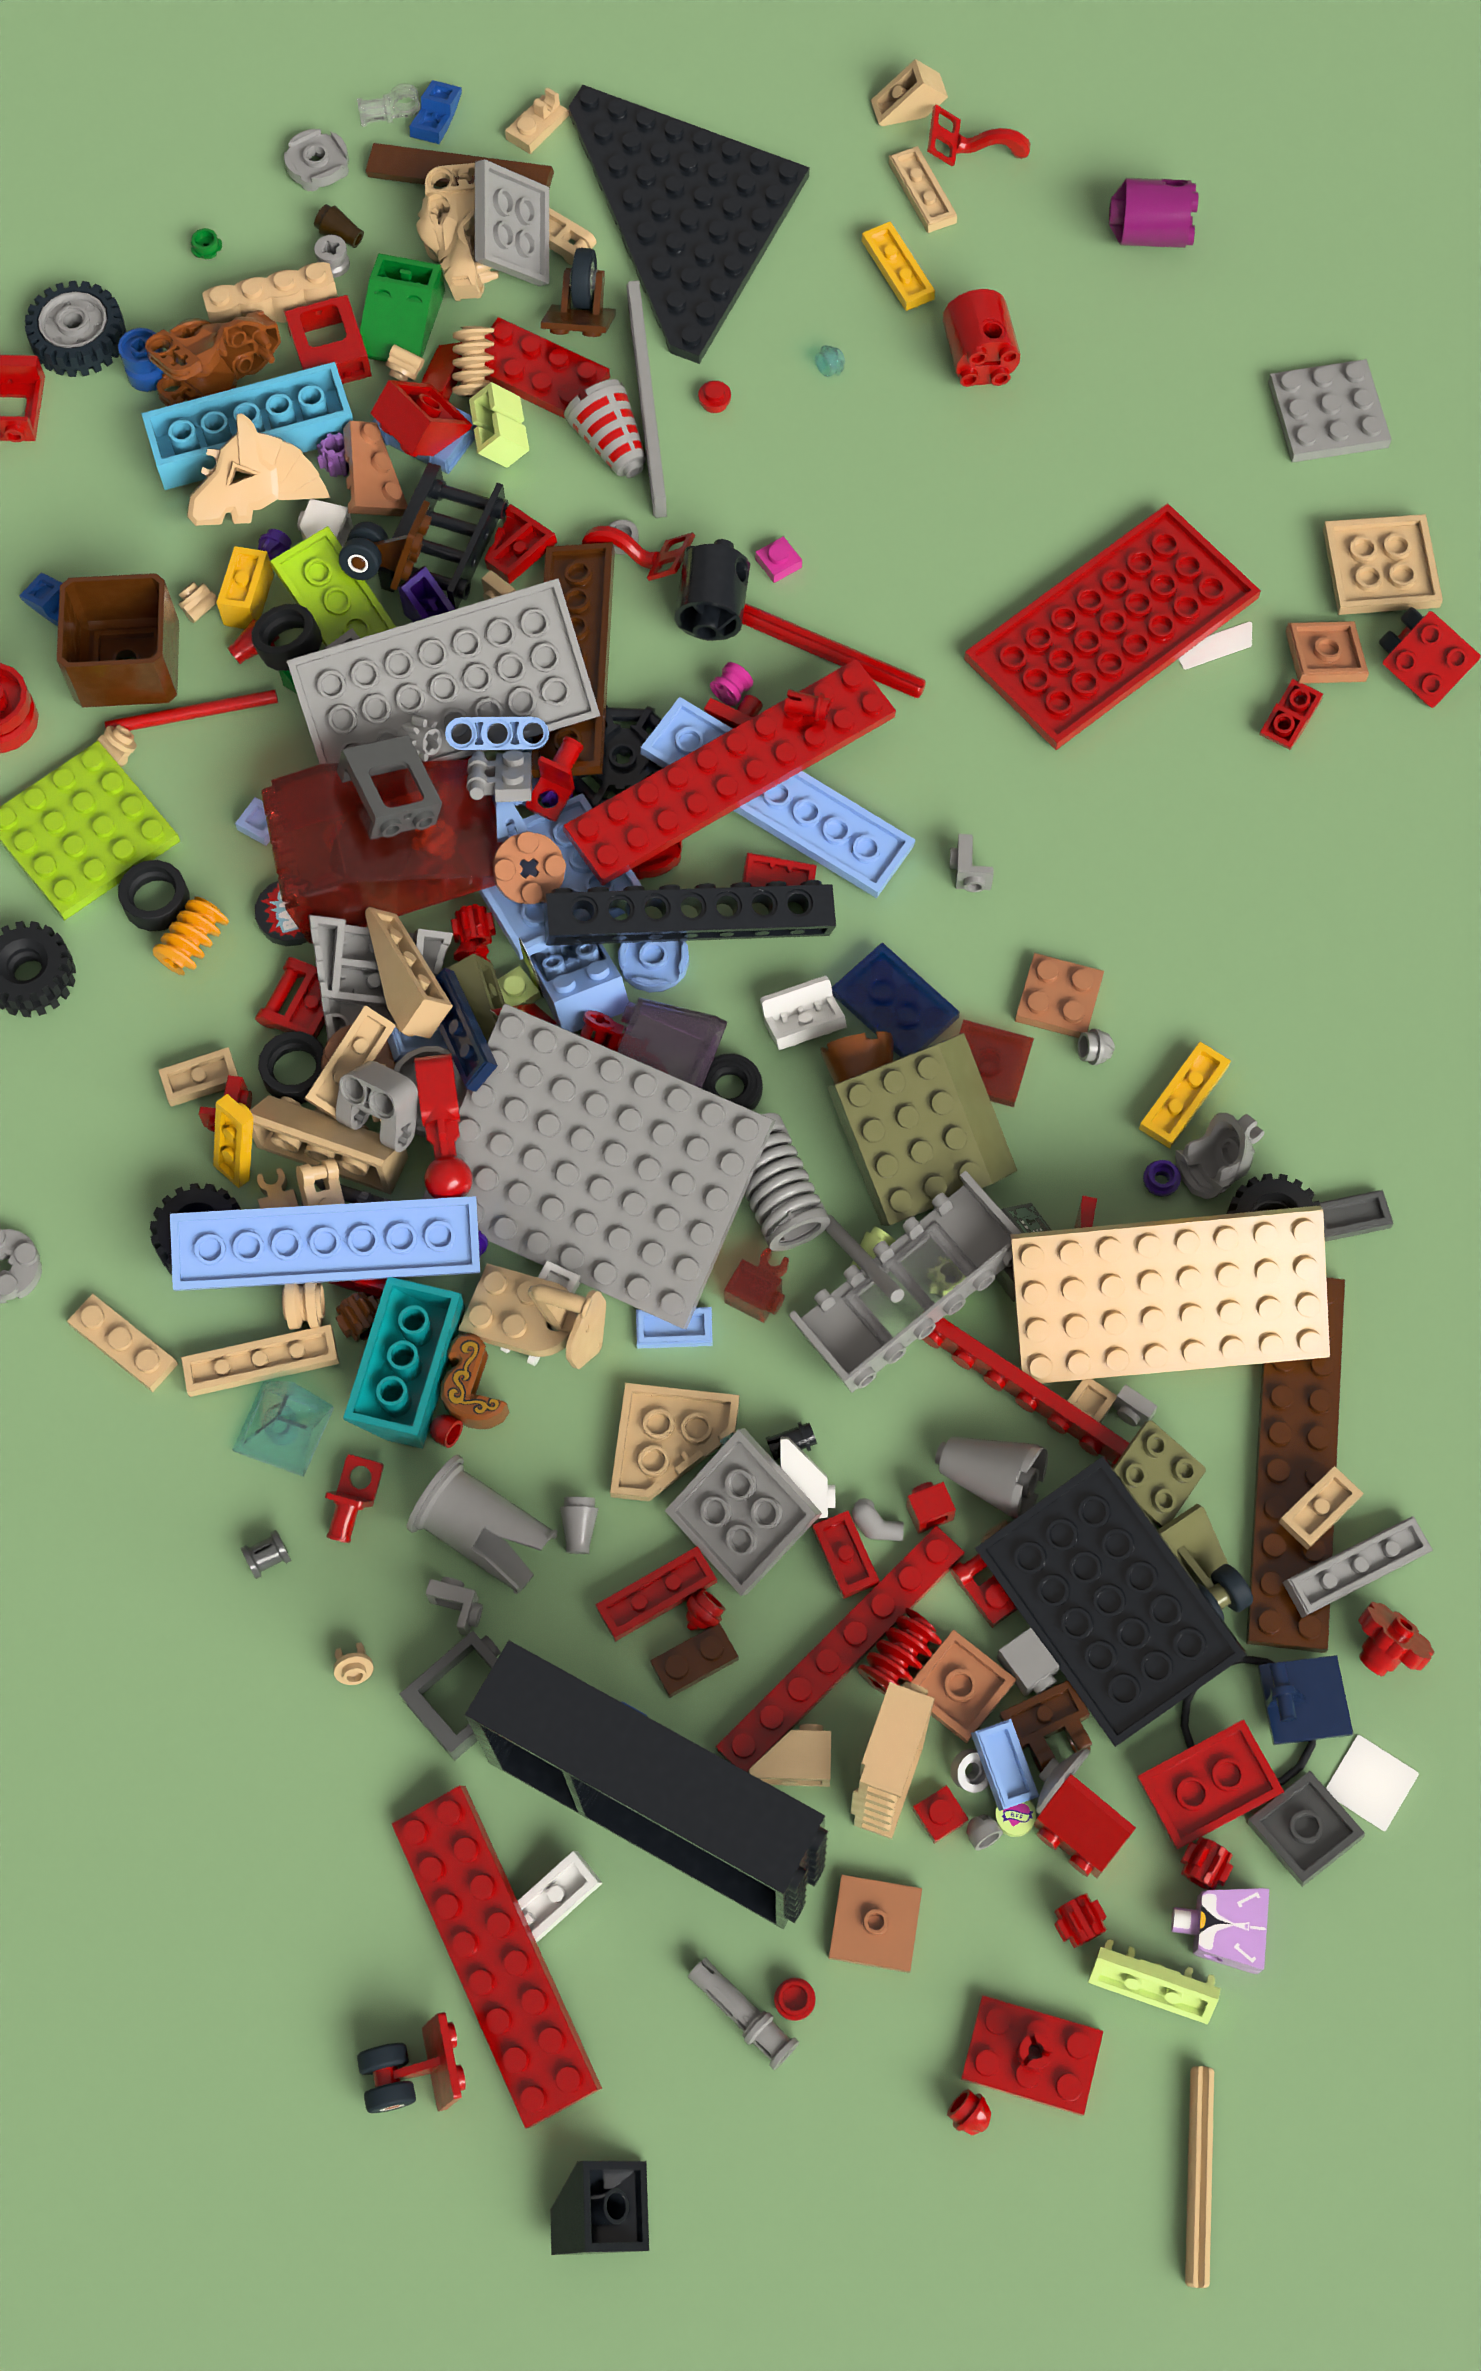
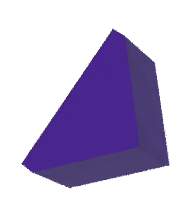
M426 566L420 568L409 578L408 582L405 581L398 587L404 615L412 622L455 610Z

